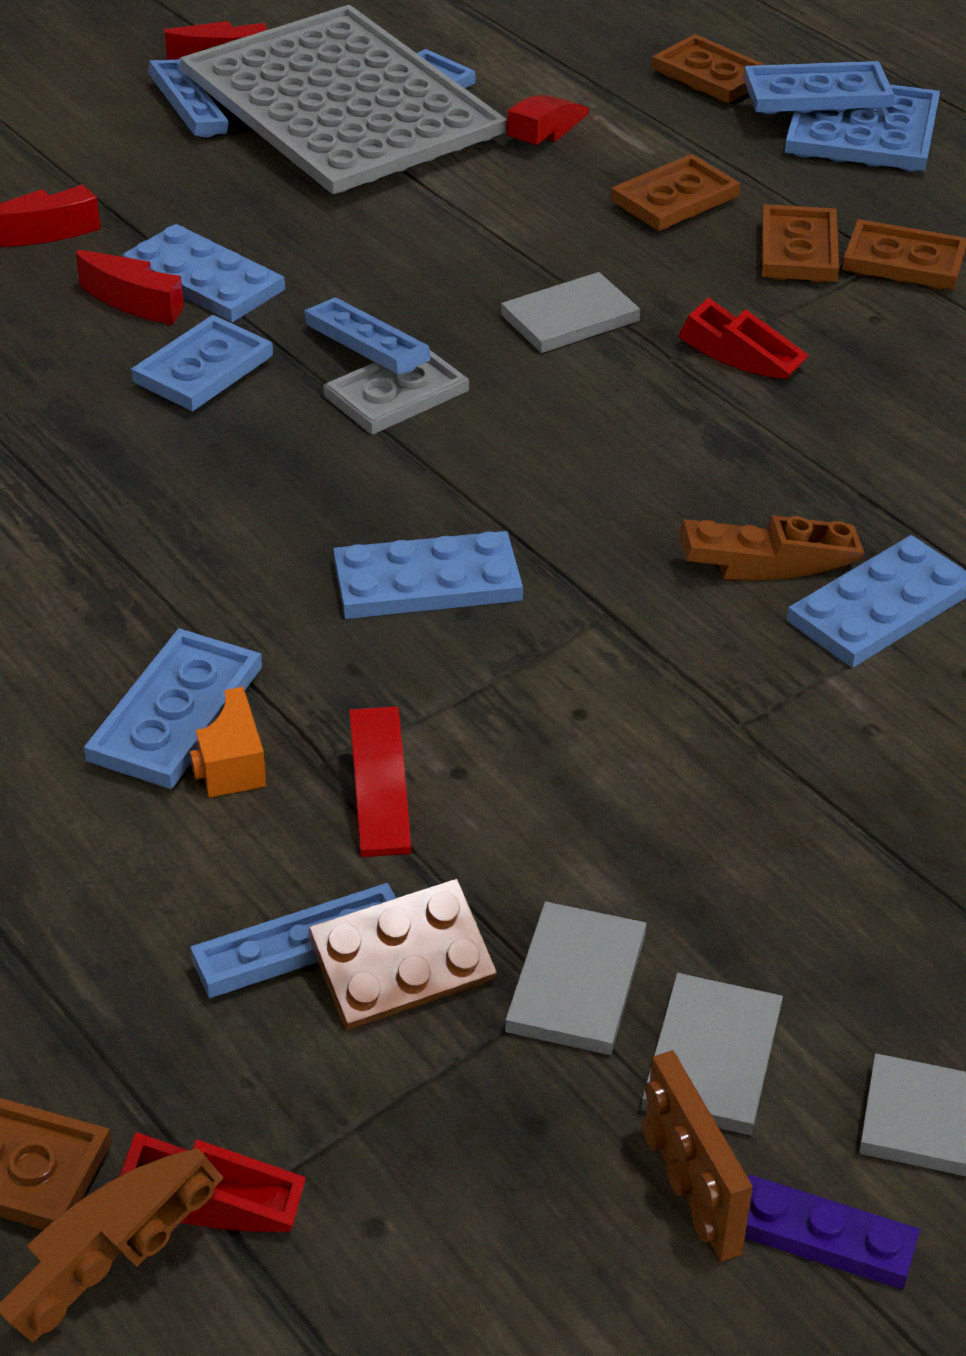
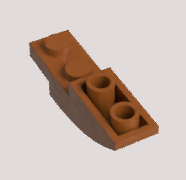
M772 515L767 529L752 525L738 526L716 523L710 520L695 521L683 519L679 530V537L686 561L717 564L720 567L723 579L759 581L797 578L843 567L861 560L864 555L854 525L840 521L825 522L808 520L799 516L783 517Z
M196 1148L169 1155L140 1166L108 1182L59 1216L27 1245V1248L41 1262L0 1302V1314L10 1325L34 1343L43 1333L51 1331L62 1321L67 1308L88 1287L94 1286L107 1275L112 1262L121 1253L138 1267L147 1257L159 1252L168 1242L171 1232L191 1211L200 1209L208 1202L215 1186L223 1179V1176L208 1158Z

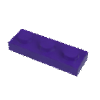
M749 1175L748 1179L753 1188L745 1233L746 1239L904 1290L920 1233L919 1228Z

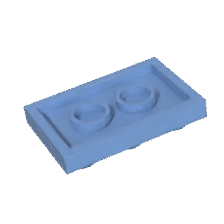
M211 315L131 368L132 381L190 411H194L272 357L273 345L271 341L215 315Z

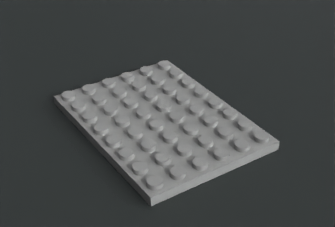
M351 5L342 6L180 57V70L331 194L343 193L358 185L374 182L383 176L404 171L408 167L425 161H432L436 157L453 151H460L464 147L481 141H488L492 137L507 132V119Z

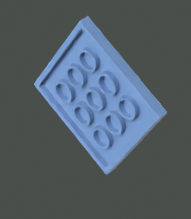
M890 85L894 93L893 107H881L873 111L864 108L846 109L842 112H835L829 109L813 110L809 113L794 111L786 139L785 153H791L801 158L812 156L829 158L834 162H860L870 167H898L908 172L916 170L925 171L940 91Z

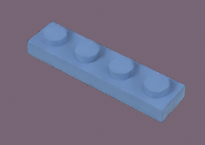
M149 60L148 74L194 135L210 138L214 134H227V118L206 91L180 70V60Z
M336 297L304 310L306 325L396 374L409 373L416 366L430 361L429 346Z
M385 883L190 946L191 959L208 997L212 998L318 963L307 935L310 926L396 899L389 884Z

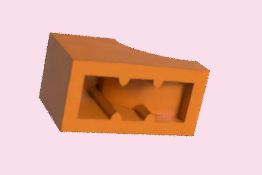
M244 687L224 690L225 705L219 717L206 728L196 729L198 750L189 751L191 768L195 780H204L208 798L266 787L264 751Z

